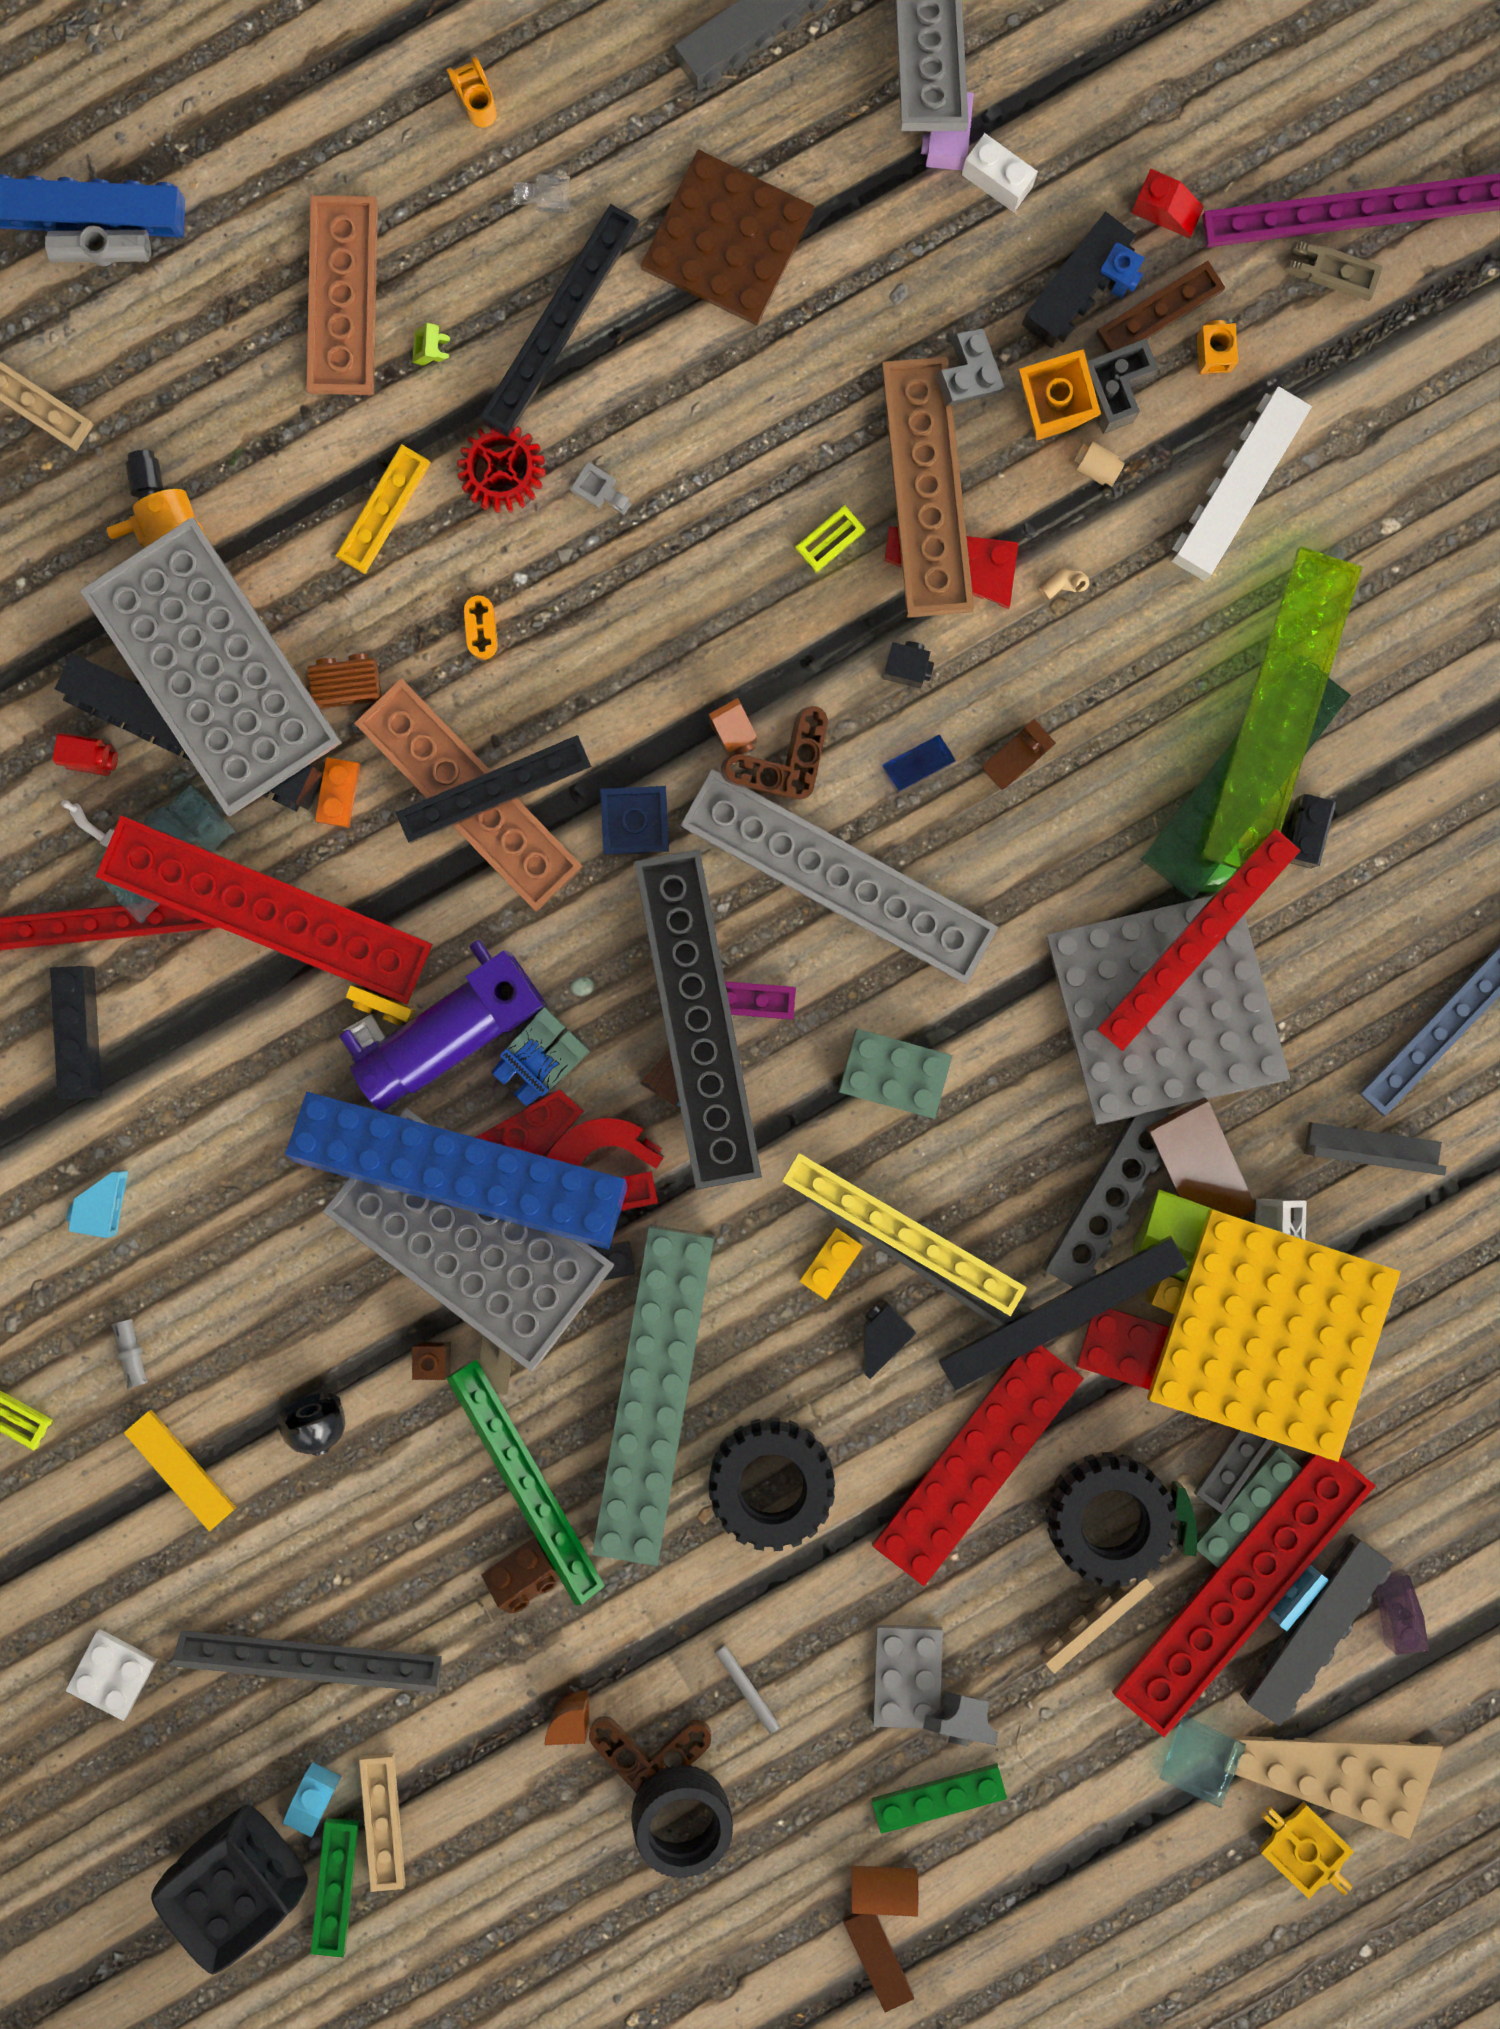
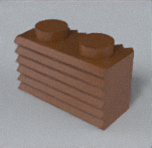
M362 653L349 655V661L336 662L335 658H321L316 660V665L308 666L311 696L318 707L324 709L377 702L382 697L377 661L374 658H368V654Z

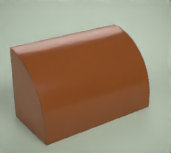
M588 1690L572 1692L557 1703L552 1712L545 1736V1746L585 1744L590 1724Z
M851 1865L850 1904L852 1914L918 1917L919 1891L917 1868Z

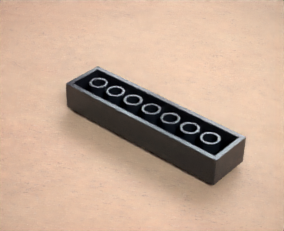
M71 653L55 687V690L65 694L62 699L63 701L89 714L93 711L92 715L119 728L124 723L122 729L148 742L151 741L153 736L155 737L152 742L153 744L179 756L181 751H184L142 686ZM184 751L182 757L191 761L186 752ZM308 765L262 796L268 798L271 792L274 794L273 801L296 812L299 807L309 810L322 784L323 773Z

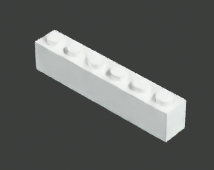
M1279 386L1272 395L1265 393L1255 410L1260 415L1255 423L1249 421L1239 436V439L1243 441L1238 451L1232 449L1222 464L1227 470L1221 479L1215 477L1205 493L1210 498L1204 507L1199 504L1189 519L1193 526L1188 535L1182 532L1172 548L1177 553L1171 562L1203 581H1206L1212 575L1312 408L1311 405Z

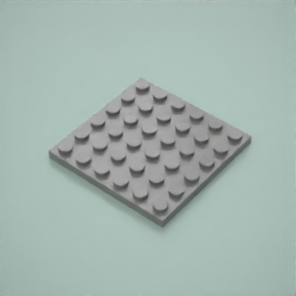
M1213 896L1060 931L1046 936L1095 1126L1194 1103L1204 1097L1211 1099L1290 1079L1245 914L1123 1052L1096 1028Z

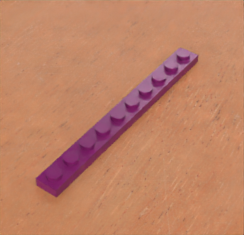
M1500 173L1204 211L1202 222L1206 248L1498 211L1500 210Z

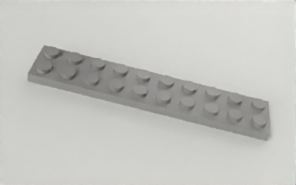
M711 769L680 825L681 828L965 985L971 978L998 929V926L750 789L726 782L722 774Z

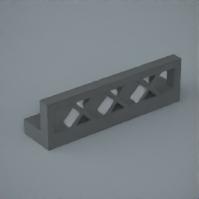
M1309 1122L1304 1153L1306 1155L1443 1176L1446 1174L1447 1167L1438 1165L1442 1144L1439 1141Z

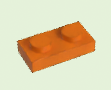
M326 757L315 822L345 828L350 827L361 764Z

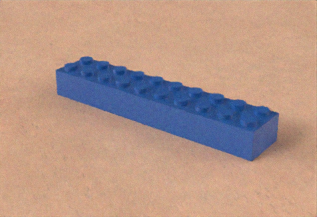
M307 1091L285 1153L288 1158L298 1164L608 1250L628 1188L624 1178Z

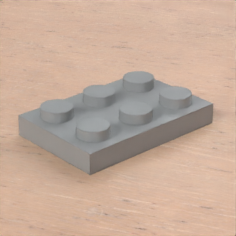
M876 1624L874 1727L923 1728L925 1716L933 1715L940 1709L942 1627Z

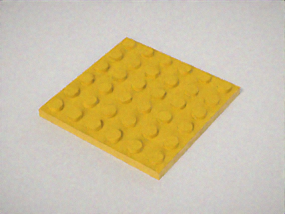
M1209 1208L1147 1399L1338 1462L1401 1271Z

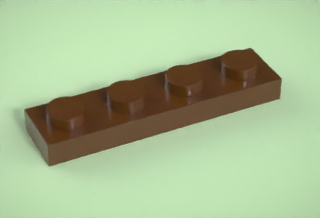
M1207 260L1099 328L1096 335L1108 353L1143 339H1149L1222 293L1225 286Z

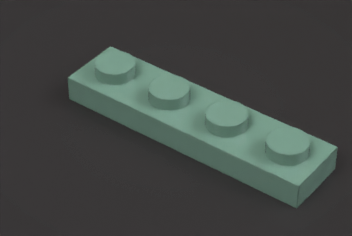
M1275 1446L1245 1481L1224 1513L1219 1512L1197 1537V1551L1219 1568L1302 1467L1279 1447Z

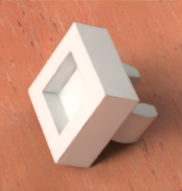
M374 1014L368 1015L343 1030H350L363 1050L375 1041L380 1042L386 1037Z

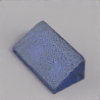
M937 735L883 764L882 767L898 794L953 765L956 760L941 736Z

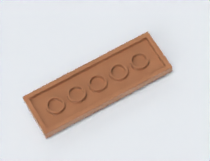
M311 195L307 344V391L309 394L374 395L378 201L374 196Z

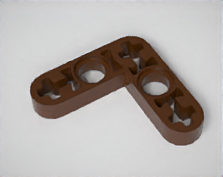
M817 706L806 707L797 713L785 765L743 754H736L727 757L722 762V777L730 784L791 800H801L809 797L814 789L827 730L828 718L826 713ZM813 714V719L818 721V725L811 727L809 737L815 736V740L801 738V734H808L810 724L805 722V718ZM801 744L808 745L812 751V757L806 763L800 761L797 756V750ZM739 761L740 768L746 770L753 769L751 775L739 774L735 778V772L730 770V766L737 764ZM794 766L808 768V772H801L800 774V770H794ZM764 768L771 769L775 774V781L769 787L763 785L760 780V773ZM800 774L799 782L804 784V789L798 790L795 793L796 788L791 786L792 780H798Z
M603 1716L595 1719L591 1724L589 1741L637 1794L643 1783V1776L649 1778L656 1773L657 1767L654 1765L655 1763H657L660 1770L668 1767L663 1761L666 1753L670 1751L679 1753L682 1757L680 1766H689L694 1763L709 1748L711 1729L704 1721L692 1720L649 1758L611 1717ZM599 1727L603 1730L611 1729L609 1737L616 1744L612 1752L608 1751L611 1749L612 1743L606 1737L597 1738ZM694 1731L697 1734L702 1731L703 1742L694 1741L688 1749L691 1755H688L683 1746L691 1740L690 1732ZM625 1749L631 1750L636 1757L634 1763L628 1766L620 1764L617 1760V1754Z

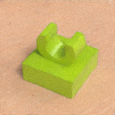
M426 323L414 331L412 363L425 366L433 360L442 362L449 358V354L442 353L438 349V343L446 344L450 341L448 335L439 334V325Z

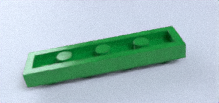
M996 1763L871 1799L880 1833L883 1834L1006 1800L1007 1795L998 1764Z
M327 1818L325 1821L311 1954L343 1958L346 1953L360 1821Z

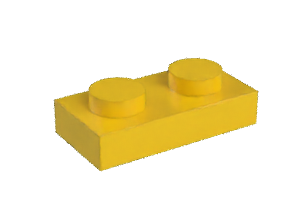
M350 985L346 998L354 1001L352 1007L369 1014L372 1008L383 1012L384 1016L382 1019L401 1026L402 1021L409 1022L412 1020L416 1013V1010L357 986Z
M835 1227L799 1279V1282L827 1300L863 1248V1245Z

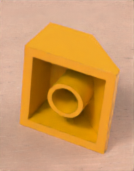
M1084 349L1019 369V379L1036 441L1067 432L1101 415Z

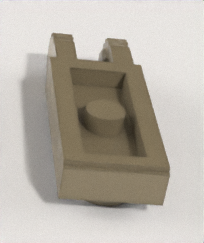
M1295 241L1293 243L1292 253L1305 259H1315L1313 266L1300 263L1299 261H1288L1285 267L1288 274L1299 278H1309L1308 281L1366 301L1372 299L1383 268L1381 265L1322 245L1318 247L1302 241Z

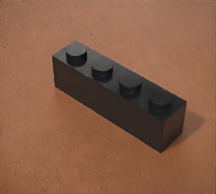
M1105 211L1025 314L1022 326L1051 348L1054 347L1058 340L1064 343L1076 327L1072 324L1079 314L1084 317L1095 303L1092 297L1096 291L1100 289L1104 292L1111 283L1112 279L1103 275L1100 270L1115 243H1120L1135 251L1132 244L1136 234Z
M95 967L50 968L57 1100L102 1097Z

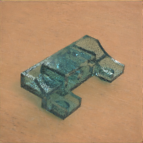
M189 785L168 807L163 806L161 809H154L144 820L145 825L190 844L198 840L207 851L212 853L216 851L215 849L230 834L236 832L213 807L210 801L192 785ZM101 880L118 897L117 900L140 923H143L146 920L145 918L160 904Z

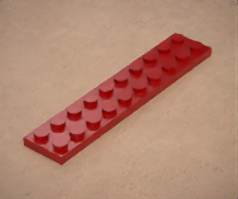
M122 815L118 820L95 876L407 1005L433 945L428 941Z
M1311 1454L1301 1466L1302 1469L1220 1567L1214 1569L1112 1691L1116 1698L1164 1738L1375 1488L1376 1485L1343 1457L1340 1456L1338 1462L1315 1454Z

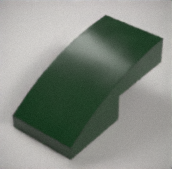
M1172 1481L1170 1495L1173 1500L1171 1503L1176 1508L1178 1518L1176 1520L1180 1521L1177 1548L1183 1555L1196 1556L1197 1528L1194 1510L1186 1489L1178 1481Z

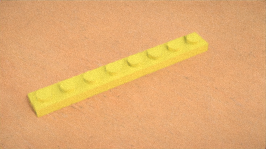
M799 1152L782 1180L785 1184L1009 1316L1012 1315L1027 1289L1023 1284Z

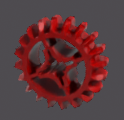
M518 426L514 428L509 438L490 427L491 433L486 435L482 428H478L477 433L480 437L478 440L471 436L467 438L471 449L467 447L460 449L461 454L467 459L457 460L458 467L463 469V471L457 474L459 480L465 482L462 486L463 491L471 493L470 499L473 503L479 502L482 499L481 507L484 510H487L492 503L495 513H500L502 505H506L508 512L512 513L514 510L512 503L518 502L519 506L524 508L526 505L523 497L527 496L529 499L534 500L536 496L531 488L542 489V482L537 478H542L546 475L545 469L539 467L545 463L544 456L537 455L541 450L539 444H531L533 438L529 433L521 437L522 430ZM499 445L512 446V448L508 447L500 453L490 449ZM522 454L527 458V471L523 480L515 472V467L519 463L518 458ZM480 457L488 465L481 483L476 479V466ZM493 462L502 467L506 465L510 475L502 470L497 471ZM501 484H508L513 487V489L503 492L490 490L491 488L495 489Z

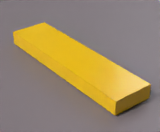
M400 445L335 556L339 560L366 574L429 468L431 462L406 446Z
M149 1410L124 1432L209 1532L236 1509V1506L152 1410Z

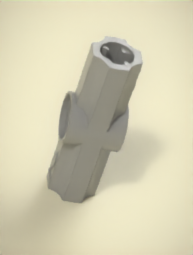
M89 226L83 231H47L45 236V248L48 260L51 263L93 262L98 266H108L113 262L149 261L151 256V244L146 230H103L98 226ZM101 241L104 242V245L100 250L93 251V247L96 243Z

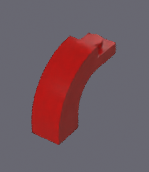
M604 1117L586 1121L570 1129L555 1143L546 1157L581 1167L587 1156L595 1149L604 1146H617L626 1149L657 1169L665 1156L659 1153L662 1147L650 1139L645 1138L643 1142L638 1139L644 1127L629 1120Z

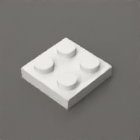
M99 1629L95 1633L66 1691L124 1721L134 1706L157 1658Z

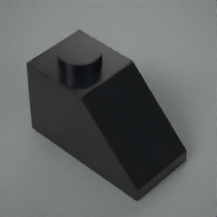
M887 1301L882 1306L877 1303L864 1316L867 1321L864 1323L863 1370L869 1379L916 1334L915 1329Z

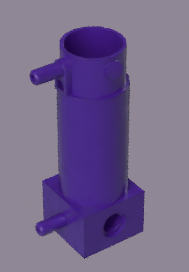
M477 940L469 948L482 966L465 976L468 981L380 1042L375 1041L364 1050L350 1030L347 1029L339 1035L354 1061L350 1065V1070L355 1081L365 1096L379 1111H384L410 1092L416 1093L503 1032L513 1031L538 1014L543 1007H548L511 952L503 950L492 958L482 942ZM510 983L513 986L514 993L506 1001L502 997L501 990L505 984Z

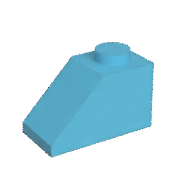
M119 1170L111 1172L74 1198V1202L69 1205L66 1215V1221L70 1223L68 1231L104 1238L116 1236L128 1171Z
M312 1762L289 1806L283 1824L312 1838L342 1776Z

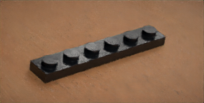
M576 735L395 813L408 843L411 844L592 766L579 736Z

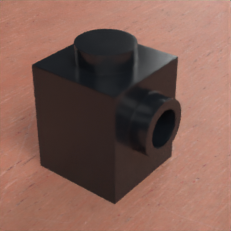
M906 641L905 645L892 642L883 680L921 689L923 681H930L934 667V662L929 661L931 651L924 650L925 646L917 642Z

